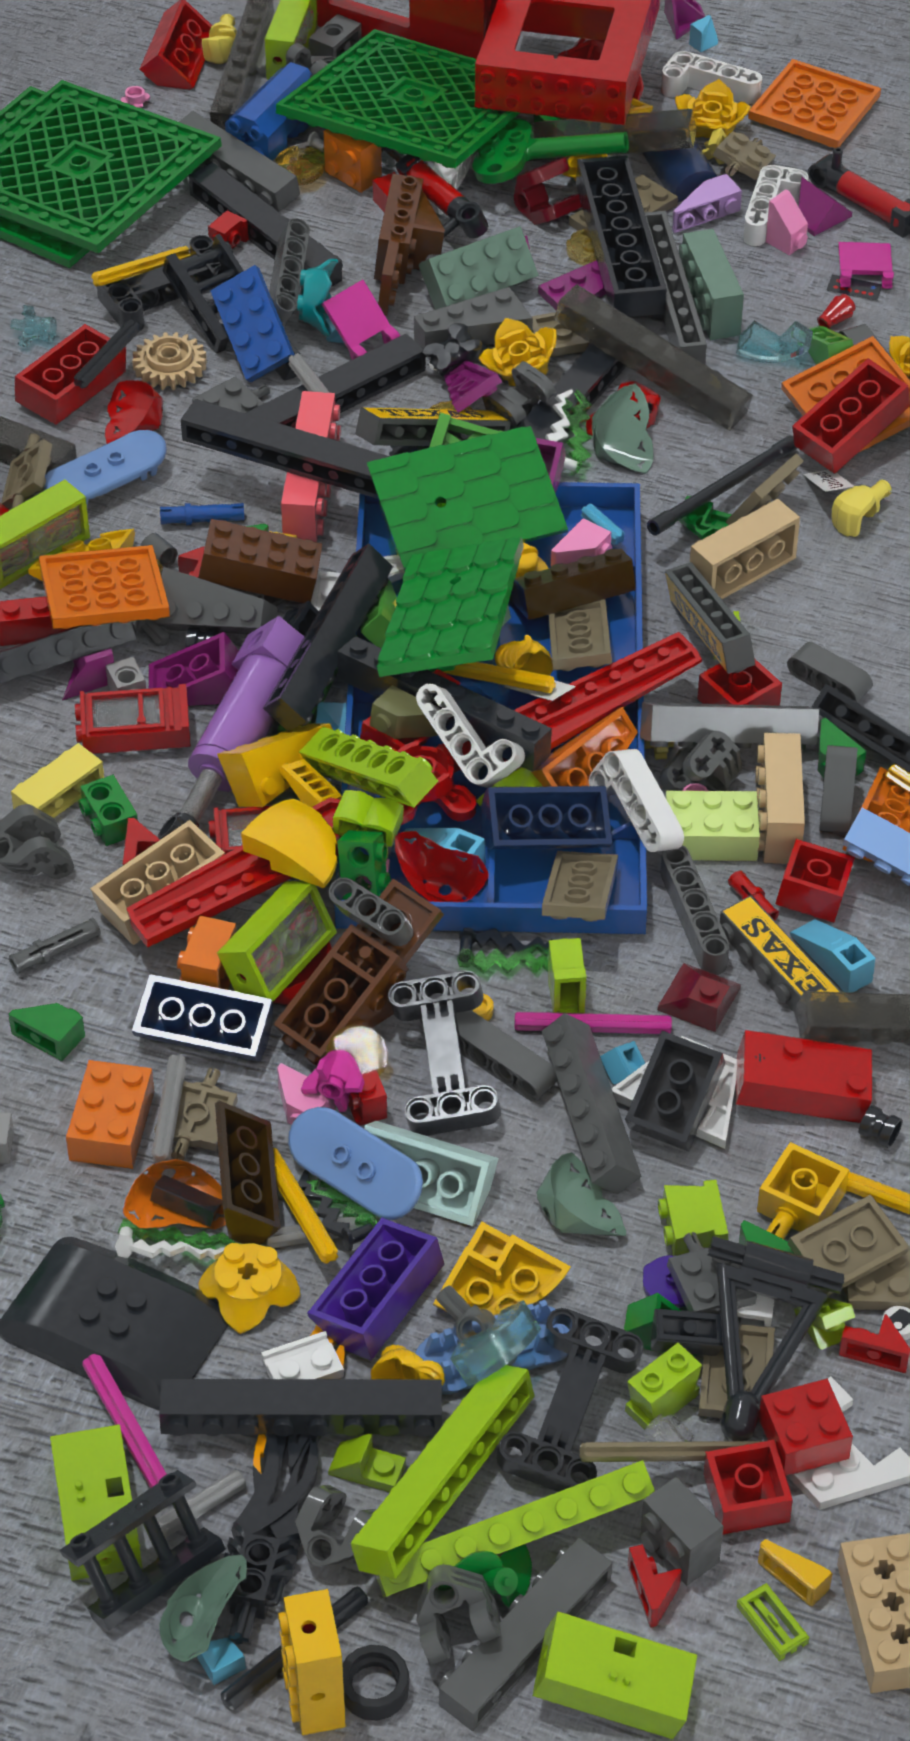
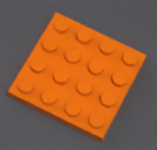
M792 59L751 107L748 119L824 144L828 147L839 148L879 99L881 88Z
M871 336L783 381L781 389L802 416H804L867 358L909 386V397L910 380L874 336ZM910 407L861 451L910 427Z
M153 545L39 556V567L53 629H70L75 626H99L105 623H128L135 620H157L170 617L169 604Z

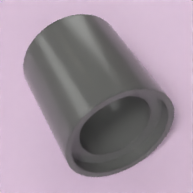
M157 533L149 534L142 541L141 546L153 545L160 569H163V567L168 568L175 562L178 554L177 549Z

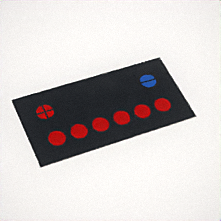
M832 274L826 291L877 301L882 284L851 278V287H840V276Z

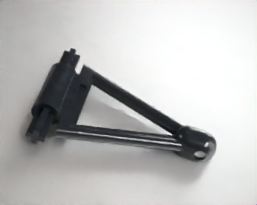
M712 1236L707 1256L739 1265V1268L723 1263L716 1264L727 1401L724 1405L720 1421L721 1430L732 1441H747L754 1434L758 1422L761 1396L771 1392L829 1297L823 1292L807 1288V1285L840 1294L845 1274L814 1266L813 1259L748 1240L745 1245ZM735 1288L802 1307L751 1392L744 1391Z

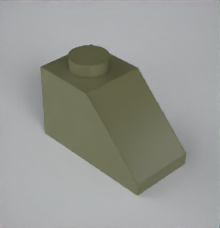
M393 685L372 703L370 726L394 739L438 735L418 706L416 697Z

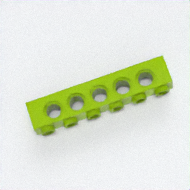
M322 727L299 751L302 757L321 775L413 808L438 782L431 772L433 767L424 758L412 757L405 751H401V753L394 751L387 745L384 747L379 746L372 740L365 741L354 734L351 736L344 734L339 729L332 730Z

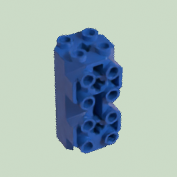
M292 62L279 69L225 122L226 132L270 160L278 159L288 148L287 137H298L299 133L304 132L310 125L306 122L290 120L283 115L276 114V104L310 79L312 74L310 70Z

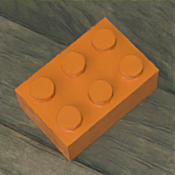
M88 1060L66 1135L69 1161L129 1169L134 1168L155 1092L152 1068Z

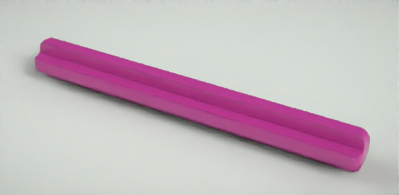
M516 1012L515 1030L542 1031L564 1013ZM566 1013L590 1025L591 1031L594 1033L661 1034L662 1031L667 1033L672 1031V1018L669 1015Z
M91 1354L83 1360L82 1366L114 1424H120L122 1438L146 1482L152 1488L159 1483V1480L166 1475V1472L102 1357Z

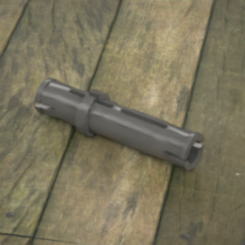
M90 918L88 921L44 941L38 939L32 943L33 946L9 955V962L17 974L38 963L45 964L50 961L51 957L74 948L92 938L99 937L101 931L98 923L94 918Z

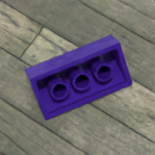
M381 1218L307 1312L308 1317L323 1331H326L333 1341L338 1345H343L345 1351L372 1361L445 1263L437 1237Z

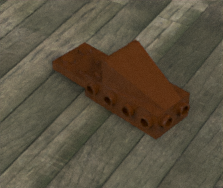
M392 175L378 240L374 279L381 280L378 305L385 316L388 314L389 306L395 305L397 291L393 289L398 290L399 284H405L406 274L411 275L412 269L420 270V263L442 253L445 229L422 190L423 179L410 175Z
M395 879L391 880L379 897L399 909L413 927L411 940L403 946H394L360 924L357 926L350 924L273 1024L283 1035L280 1040L294 1051L300 1047L306 1052L304 1057L315 1066H318L319 1060L326 1056L328 1052L343 1050L345 1043H353L356 1038H360L364 1033L393 1015L388 998L390 988L395 983L405 980L406 973L409 970L406 964L444 916L439 908ZM376 908L370 909L366 916L372 915ZM401 923L394 924L390 931L397 930Z

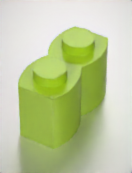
M346 790L333 816V832L340 836H343L348 830L383 832L384 843L388 847H392L395 836L403 821L404 805L388 798H373L363 791Z

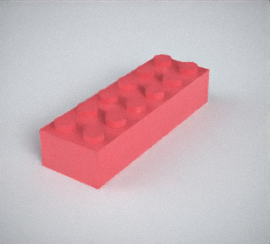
M302 391L295 428L340 441L341 425L336 423L340 419V405L335 404V393ZM287 472L281 501L282 531L284 534L297 535L299 539L318 542V536H323L324 519H322V516H327L328 500H325V497L330 498V484Z

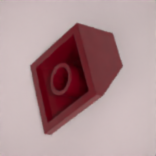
M683 963L659 1003L657 1010L716 1032L738 994L741 984Z

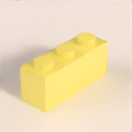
M79 743L11 790L13 809L23 804H30L55 818L81 799L80 786L104 778L103 761Z

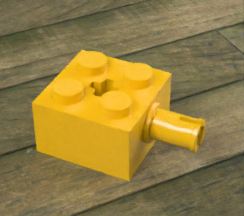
M790 1142L759 1188L757 1212L773 1219L766 1231L785 1239L791 1228L801 1232L831 1216L846 1194L849 1169Z

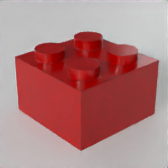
M756 659V665L747 667L742 672H732L729 674L719 663L699 674L697 699L702 704L780 705L782 682Z
M796 839L775 905L834 923L855 857Z
M828 1378L761 1396L759 1420L768 1441L775 1440L785 1476L850 1458L853 1435Z
M775 1440L707 1451L705 1453L703 1475L715 1516L724 1526L723 1534L790 1522L793 1499Z

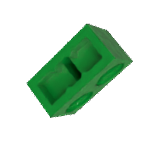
M114 774L80 786L82 799L78 800V805L82 815L90 818V826L96 837L100 836L105 846L125 840L128 818H135L138 821V815Z
M348 830L337 841L340 877L353 880L379 897L391 882L390 873L386 872L388 846L384 843L383 832ZM360 847L364 848L369 855L364 854ZM363 876L366 877V878H368V879L370 880L371 884H368V883L363 879ZM347 893L342 899L347 900L352 893Z

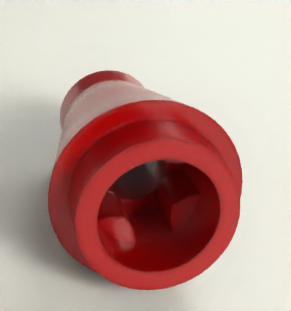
M846 294L835 296L822 315L817 318L819 326L830 329L832 326L852 317L853 312L856 310L855 303Z

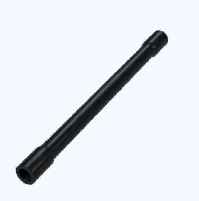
M791 435L786 436L773 444L765 452L670 510H666L647 522L648 531L654 536L659 535L683 517L774 461L792 453L797 449L794 445V437Z

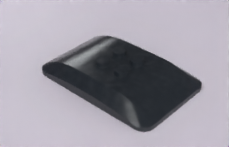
M64 1237L52 1246L0 1319V1337L9 1344L87 1379L89 1377L82 1366L83 1360L91 1354L100 1355L122 1395L159 1410L161 1379H193L228 1327V1324L220 1314L218 1300L216 1298H207L201 1290L134 1259L120 1257L116 1252L78 1238Z

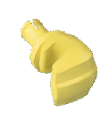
M223 14L220 22L212 25L209 31V38L202 39L203 55L206 61L224 64L234 60L238 48V33L234 27L235 18L232 15Z
M882 479L871 488L861 485L851 487L842 492L834 500L832 506L833 526L843 535L858 536L863 516L873 517L879 512L880 501L891 494L892 488L890 484Z

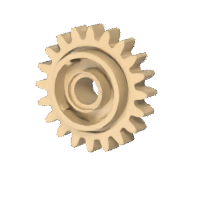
M164 332L162 337L154 334L153 341L144 339V345H137V351L133 352L132 362L136 377H141L143 382L147 383L150 381V386L152 387L159 384L161 385V390H164L166 386H171L172 390H175L176 385H181L185 388L186 381L196 383L195 377L203 376L202 371L206 370L207 360L203 344L198 345L196 338L189 341L188 334L181 338L178 337V332H175L173 336H168V333Z

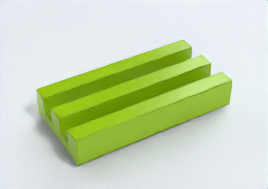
M767 1583L737 1600L736 1607L778 1661L784 1659L787 1653L790 1652L792 1654L796 1652L797 1647L800 1645L804 1647L809 1644L810 1637ZM763 1596L795 1638L791 1639L778 1623V1620L769 1612L759 1597ZM749 1603H751L754 1606V1608L758 1611V1613L765 1620V1622L772 1629V1631L776 1634V1636L783 1643V1645L780 1644L777 1638L773 1635V1633L770 1631V1629L766 1626V1624L762 1621V1619L759 1617V1615L755 1612V1610Z

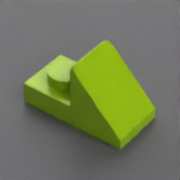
M832 1298L826 1300L807 1331L820 1350L841 1342L845 1321L855 1318L852 1305ZM801 1306L794 1308L796 1316L802 1309Z
M366 1434L339 1443L328 1470V1475L390 1492L402 1477L406 1467V1457L373 1448L372 1434Z

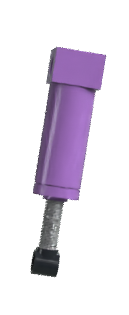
M280 616L248 634L232 662V665L238 669V672L188 759V767L197 778V781L179 813L170 817L158 834L160 840L189 820L199 828V822L216 791H232L217 753L230 751L238 746L257 742L259 739L265 738L272 727L275 719L263 707L304 638L301 633Z

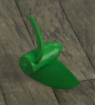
M526 1544L510 1549L500 1557L488 1551L474 1552L454 1566L483 1575L491 1592L499 1594L507 1608H510L517 1596L520 1594L526 1595L532 1573V1561ZM439 1585L438 1587L439 1590L443 1591L452 1588L448 1585Z

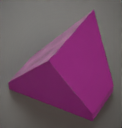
M665 0L664 13L676 40L690 31L691 23L706 17L701 5L695 0Z
M801 177L799 208L808 223L807 231L815 236L852 217L853 212Z
M111 648L73 660L74 667L62 701L80 695V691L87 693L108 686L106 665L114 663Z

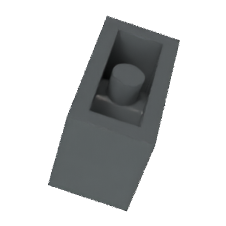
M337 14L309 38L311 56H332L337 58L362 39L361 23Z

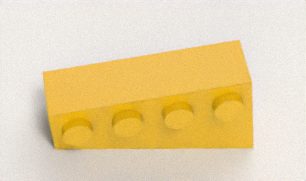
M316 723L307 724L304 727L298 726L289 732L286 730L277 735L259 739L257 742L244 744L236 747V749L217 753L238 807H264L291 787L280 772V767L304 759L299 751L322 727L332 729L331 724ZM300 769L294 771V772H296L297 774L302 773V772L300 771Z

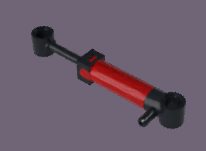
M381 147L382 152L385 151L397 162L394 166L399 175H410L423 179L422 190L427 199L450 218L443 225L445 229L444 238L458 226L462 228L465 235L469 238H478L484 235L488 229V222L478 203L470 202L428 166L426 161L410 154L405 156L394 149Z
M834 148L833 154L826 155L809 167V179L816 187L824 188L826 186L889 223V230L904 238L910 234V199L908 198L903 202L842 165L843 150L841 148Z

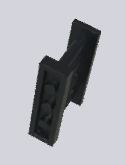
M220 234L215 235L211 248L212 251L186 262L180 261L177 255L173 253L166 256L162 269L216 354L226 349L229 336L224 324H221L215 315L219 313L216 304L207 303L202 293L221 285L244 271L233 255L231 245L225 242ZM216 260L220 262L225 272L199 283L193 282L188 272Z
M179 1470L166 1474L155 1486L87 1532L76 1535L68 1545L60 1549L61 1555L77 1567L84 1565L99 1597L87 1609L92 1619L108 1631L226 1550L220 1537L205 1527L199 1529L184 1496L197 1487L196 1482ZM170 1504L173 1505L187 1535L186 1539L173 1549H170L155 1517L157 1513ZM141 1524H143L158 1556L154 1562L142 1570L125 1536ZM112 1544L128 1575L127 1580L113 1590L96 1558L97 1554Z

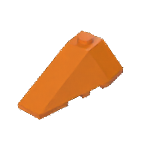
M621 707L550 753V757L532 773L543 787L589 786V776L604 755L609 751L627 750L638 732L624 708Z
M880 767L862 807L910 833V794L886 778L888 770ZM865 856L863 857V859L872 862V860L866 858Z

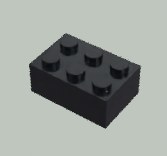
M662 1031L626 1115L625 1121L628 1128L689 1152L697 1134V1129L705 1115L726 1064L723 1053Z

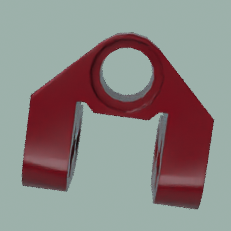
M563 157L517 176L513 198L514 204L534 225L557 219L582 207L579 193L549 204V197L542 183L569 171L570 167L567 158Z

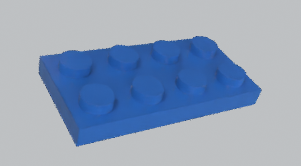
M254 265L210 290L245 379L251 383L289 362V357L295 355L260 268Z

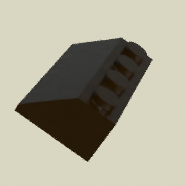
M609 549L604 554L593 557L584 556L579 558L578 561L568 564H555L550 569L529 571L524 576L515 578L510 600L528 620L636 591L633 562L622 549Z
M219 1100L215 1103L222 1204L229 1239L242 1244L255 1243L261 1245L280 1230L271 1122Z

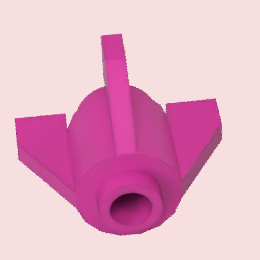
M344 1050L331 1051L319 1060L317 1068L304 1080L301 1092L302 1094H317L319 1091L324 1097L335 1099L334 1103L339 1112H346L349 1103L348 1093L362 1092L365 1081L355 1058L349 1052Z

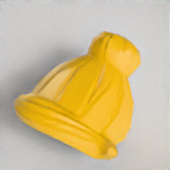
M525 635L522 641H511L502 644L495 652L494 659L497 666L550 675L553 672L552 657L549 651L539 642L533 641L529 635Z
M393 1344L386 1347L382 1351L380 1359L371 1369V1379L442 1380V1386L445 1384L444 1370L439 1363L431 1360L424 1361L417 1354L401 1345Z

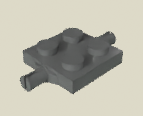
M235 376L192 398V403L195 399L246 413L264 404L260 398L270 394V388L264 383L252 390Z
M692 1232L691 1235L688 1233L683 1237V1240L689 1249V1253L669 1257L667 1267L689 1312L720 1314L716 1264L723 1263L739 1268V1265L707 1256L708 1248L702 1247L695 1232ZM735 1288L737 1310L756 1304V1293Z

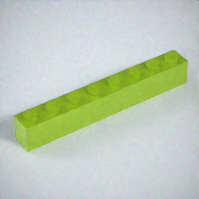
M492 1362L484 1374L479 1377L470 1392L462 1399L459 1406L444 1422L437 1434L428 1442L426 1448L414 1463L410 1465L400 1481L391 1489L389 1495L353 1538L351 1547L359 1571L392 1579L397 1578L500 1443L502 1437L507 1434L535 1397L528 1369Z
M641 1460L427 1541L420 1546L396 1579L379 1575L375 1576L383 1597H387L426 1582L430 1571L438 1565L455 1566L469 1554L479 1551L493 1552L496 1555L642 1500L655 1492L645 1463Z

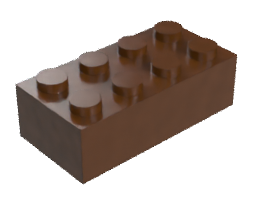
M211 519L198 578L215 584L298 603L311 602L323 544L308 539L303 540L286 536L282 533H273L255 527L233 524L225 520Z

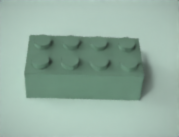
M521 226L429 258L419 264L435 310L500 289L511 288L539 276Z
M714 229L683 233V242L679 245V255L697 314L700 317L702 330H706L710 340L740 336L744 293Z

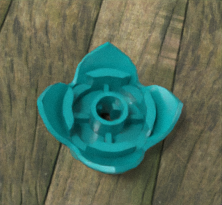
M333 258L314 268L301 270L300 274L302 295H298L297 301L299 320L312 325L324 336H330L324 324L326 323L325 319L329 318L321 304L332 298L329 293V289L332 286L330 275L338 263V259Z

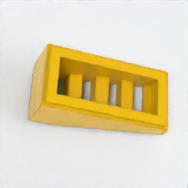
M305 759L283 765L279 769L300 801L310 807L328 798H342L338 790ZM300 769V771H301L302 773L297 774V773L294 772V771Z
M764 1539L760 1543L758 1564L809 1606H813L829 1591L833 1575L830 1570L769 1540Z

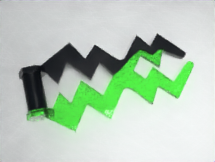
M464 927L459 934L460 947L459 954L457 955L459 967L468 968L472 965L484 974L496 963L508 974L518 964L525 963L535 975L542 967L548 972L549 941L545 944L539 936L529 944L523 945L511 933L502 938L496 928L475 933L472 928ZM490 940L497 947L487 957L482 950L475 956L472 952V945L475 942L481 949ZM511 946L515 953L507 959L501 952ZM536 950L542 953L538 958L532 955Z
M304 1170L298 1182L299 1186L304 1191L308 1200L321 1201L316 1214L318 1217L324 1218L322 1224L326 1231L341 1237L347 1251H352L353 1244L364 1240L377 1224L376 1216L365 1208L359 1207V1204L322 1180L320 1187L328 1188L327 1191L316 1190L319 1180L308 1181L309 1172ZM333 1203L345 1204L343 1217L356 1218L355 1225L363 1226L350 1230V1223L336 1222L341 1209L330 1207Z

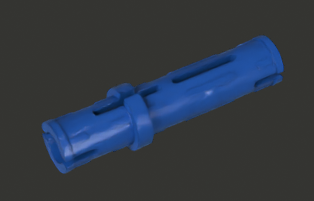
M185 503V506L160 507L161 525L170 523L192 525V523L210 522L211 519L225 521L245 520L244 503L191 506L190 503Z

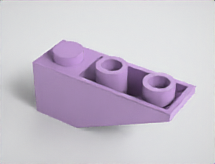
M727 174L704 181L673 211V233L739 212L741 210L742 190Z

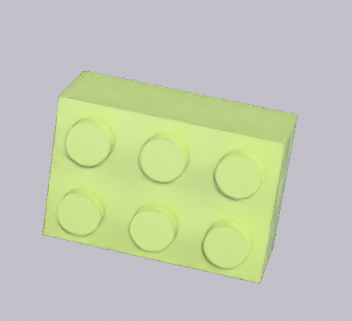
M666 791V800L684 832L682 845L688 849L692 860L757 861L760 840L757 791Z

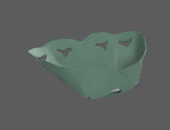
M637 384L624 386L611 394L592 416L593 446L598 458L633 471L647 473L653 463V443L646 431L649 420L647 400ZM633 392L635 393V398L638 400V403H636L634 400H630ZM639 410H640V414H639L640 420H638V419L634 416ZM641 441H643V448L645 449V452H643L641 449H638ZM644 461V464H642V469H640V467L637 464H640Z
M573 1152L562 1154L552 1164L536 1192L537 1200L555 1229H559L561 1233L626 1236V1229L618 1209L612 1202L602 1197V1188L592 1183L588 1169ZM570 1163H573L574 1168L577 1169L579 1173L570 1171ZM585 1179L588 1180L587 1184L591 1187V1189L582 1186V1184L585 1182ZM602 1209L606 1210V1215L610 1216L611 1219L601 1217Z
M243 1555L227 1556L206 1565L188 1577L169 1598L159 1623L162 1643L172 1657L181 1662H186L208 1650L211 1637L223 1608L239 1582L246 1579L247 1564ZM239 1567H240V1571H239L240 1579H238V1577L236 1576V1574H237V1572H238V1570H239ZM182 1612H188L192 1615L193 1623L191 1626L184 1627L179 1622Z

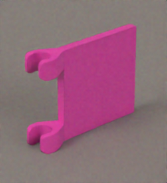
M839 242L840 287H851L852 274L882 275V288L892 289L894 272L892 270L890 243Z
M363 279L321 304L347 346L351 360L367 353L359 344L380 331L384 344L400 337L398 331L388 322Z

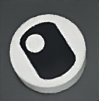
M893 1306L887 1309L884 1315H888L904 1340L910 1339V1309L904 1306Z

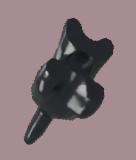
M454 323L448 328L449 336L446 341L431 343L423 349V355L431 357L430 369L440 373L443 378H445L444 375L448 373L450 367L464 361L471 362L480 353L488 349V346L482 344L481 340L470 336L468 326L465 324Z

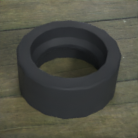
M367 1645L357 1648L346 1657L342 1664L344 1705L352 1714L364 1720L378 1721L389 1718L402 1709L408 1698L409 1671L405 1660L395 1650L383 1645ZM371 1666L383 1667L394 1674L396 1686L394 1691L385 1697L378 1699L365 1698L354 1691L352 1685L354 1675L362 1669Z

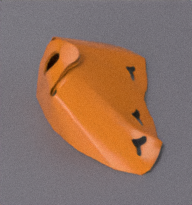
M179 1159L162 1161L147 1168L145 1171H148V1173L144 1174L143 1172L134 1181L125 1199L123 1208L124 1216L139 1228H159L180 1223L192 1227L215 1230L226 1225L224 1217H219L209 1227L150 1201L153 1187L162 1177V1172L165 1169H175L176 1172L171 1178L222 1200L221 1185L210 1174L194 1164ZM223 1204L218 1212L221 1215H224ZM135 1210L136 1215L139 1217V1219H137L134 1214H130L129 1211L132 1212ZM154 1215H157V1216H159V1217H164V1219H158V1218H157V1219H155V1220H153V1221L151 1220V1219L154 1218Z

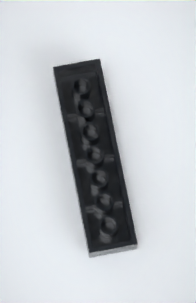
M628 155L577 159L576 186L612 317L626 318L665 314L667 288Z

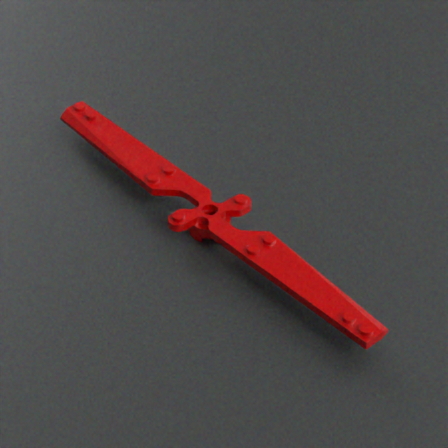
M677 632L569 683V685L576 687L553 701L538 698L514 711L552 728L551 749L593 726L617 709L629 705L701 663L702 658L697 649L680 632ZM415 741L404 745L399 750L391 747L394 751L400 753L405 751L412 757H422L427 760L433 767L431 772L438 780L435 786L414 808L402 804L404 805L401 825L413 820L420 803L430 801L437 803L453 820L467 821L475 816L476 798L465 786L453 784L454 773L461 770V768L444 743L438 744L437 747L420 746V741ZM467 741L463 744V755L470 752L471 742ZM328 798L312 807L322 815L332 827V830L333 816L341 799ZM334 833L336 841H338L342 836ZM338 843L336 846V856H339ZM243 845L132 904L126 910L133 930L148 948L196 925L200 916L213 917L293 877L271 870L270 860L244 852Z

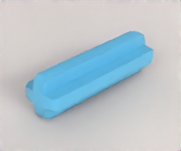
M588 504L582 508V518L611 531V543L613 545H618L624 541V531L593 504Z

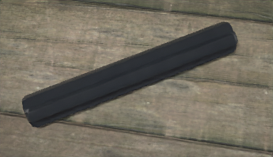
M132 319L128 320L74 376V385L79 386L81 389L86 388L139 333V323L134 322Z

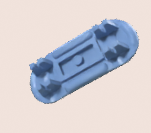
M138 430L128 433L117 440L48 471L45 474L46 484L43 487V491L65 479L86 496L88 507L89 499L102 496L137 478H140L142 481L146 480L148 471L151 476L156 475L158 466L166 456V442L160 434L151 430Z
M315 1107L301 1113L292 1123L288 1136V1145L296 1163L375 1216L387 1220H396L408 1214L417 1204L422 1192V1172L418 1164L402 1152L331 1108Z
M546 1300L539 1301V1304L535 1306L532 1303L526 1305L525 1308L494 1315L497 1327L500 1329L497 1335L517 1355V1360L512 1365L514 1367L531 1370L561 1361L569 1356L568 1353L549 1346L545 1341L544 1331L550 1313L555 1310V1308L548 1306ZM473 1321V1330L481 1335V1326L476 1321ZM555 1324L553 1326L554 1330L558 1333L569 1332L567 1326L563 1324ZM456 1328L445 1329L440 1334H437V1332L431 1333L415 1352L424 1361L431 1360L437 1362L443 1368L445 1384L442 1386V1394H452L473 1387L492 1362L495 1363L483 1349L477 1351L474 1347L464 1345L457 1337Z

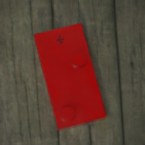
M84 324L15 376V402L57 425L126 372V347L116 355L86 388L81 389L79 386H75L74 376L110 339L108 336Z
M867 358L792 425L794 445L835 474L910 407L909 386Z
M745 1030L737 1052V1105L861 1123L872 1102V1049Z

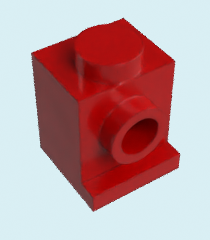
M227 210L208 226V235L214 241L215 235L220 234L224 241L234 248L241 241L246 243L249 240L247 219Z
M377 1070L362 1074L365 1081L362 1092L348 1093V1107L354 1122L359 1126L387 1118V1094Z

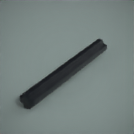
M360 1587L352 1588L332 1604L336 1629L368 1604V1596ZM281 1645L221 1692V1700L228 1709L235 1710L283 1672Z

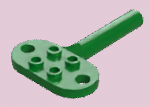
M513 119L478 148L472 168L474 177L478 181L496 184L510 180L520 174L525 163L532 159L627 153L629 140L626 132L534 139L532 125L528 121Z

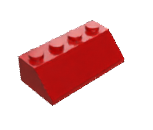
M186 0L177 1L163 13L139 70L157 86L191 90L194 88L205 62L202 39L209 38L212 24Z
M46 596L0 601V646L24 644L67 630L62 628L53 629Z

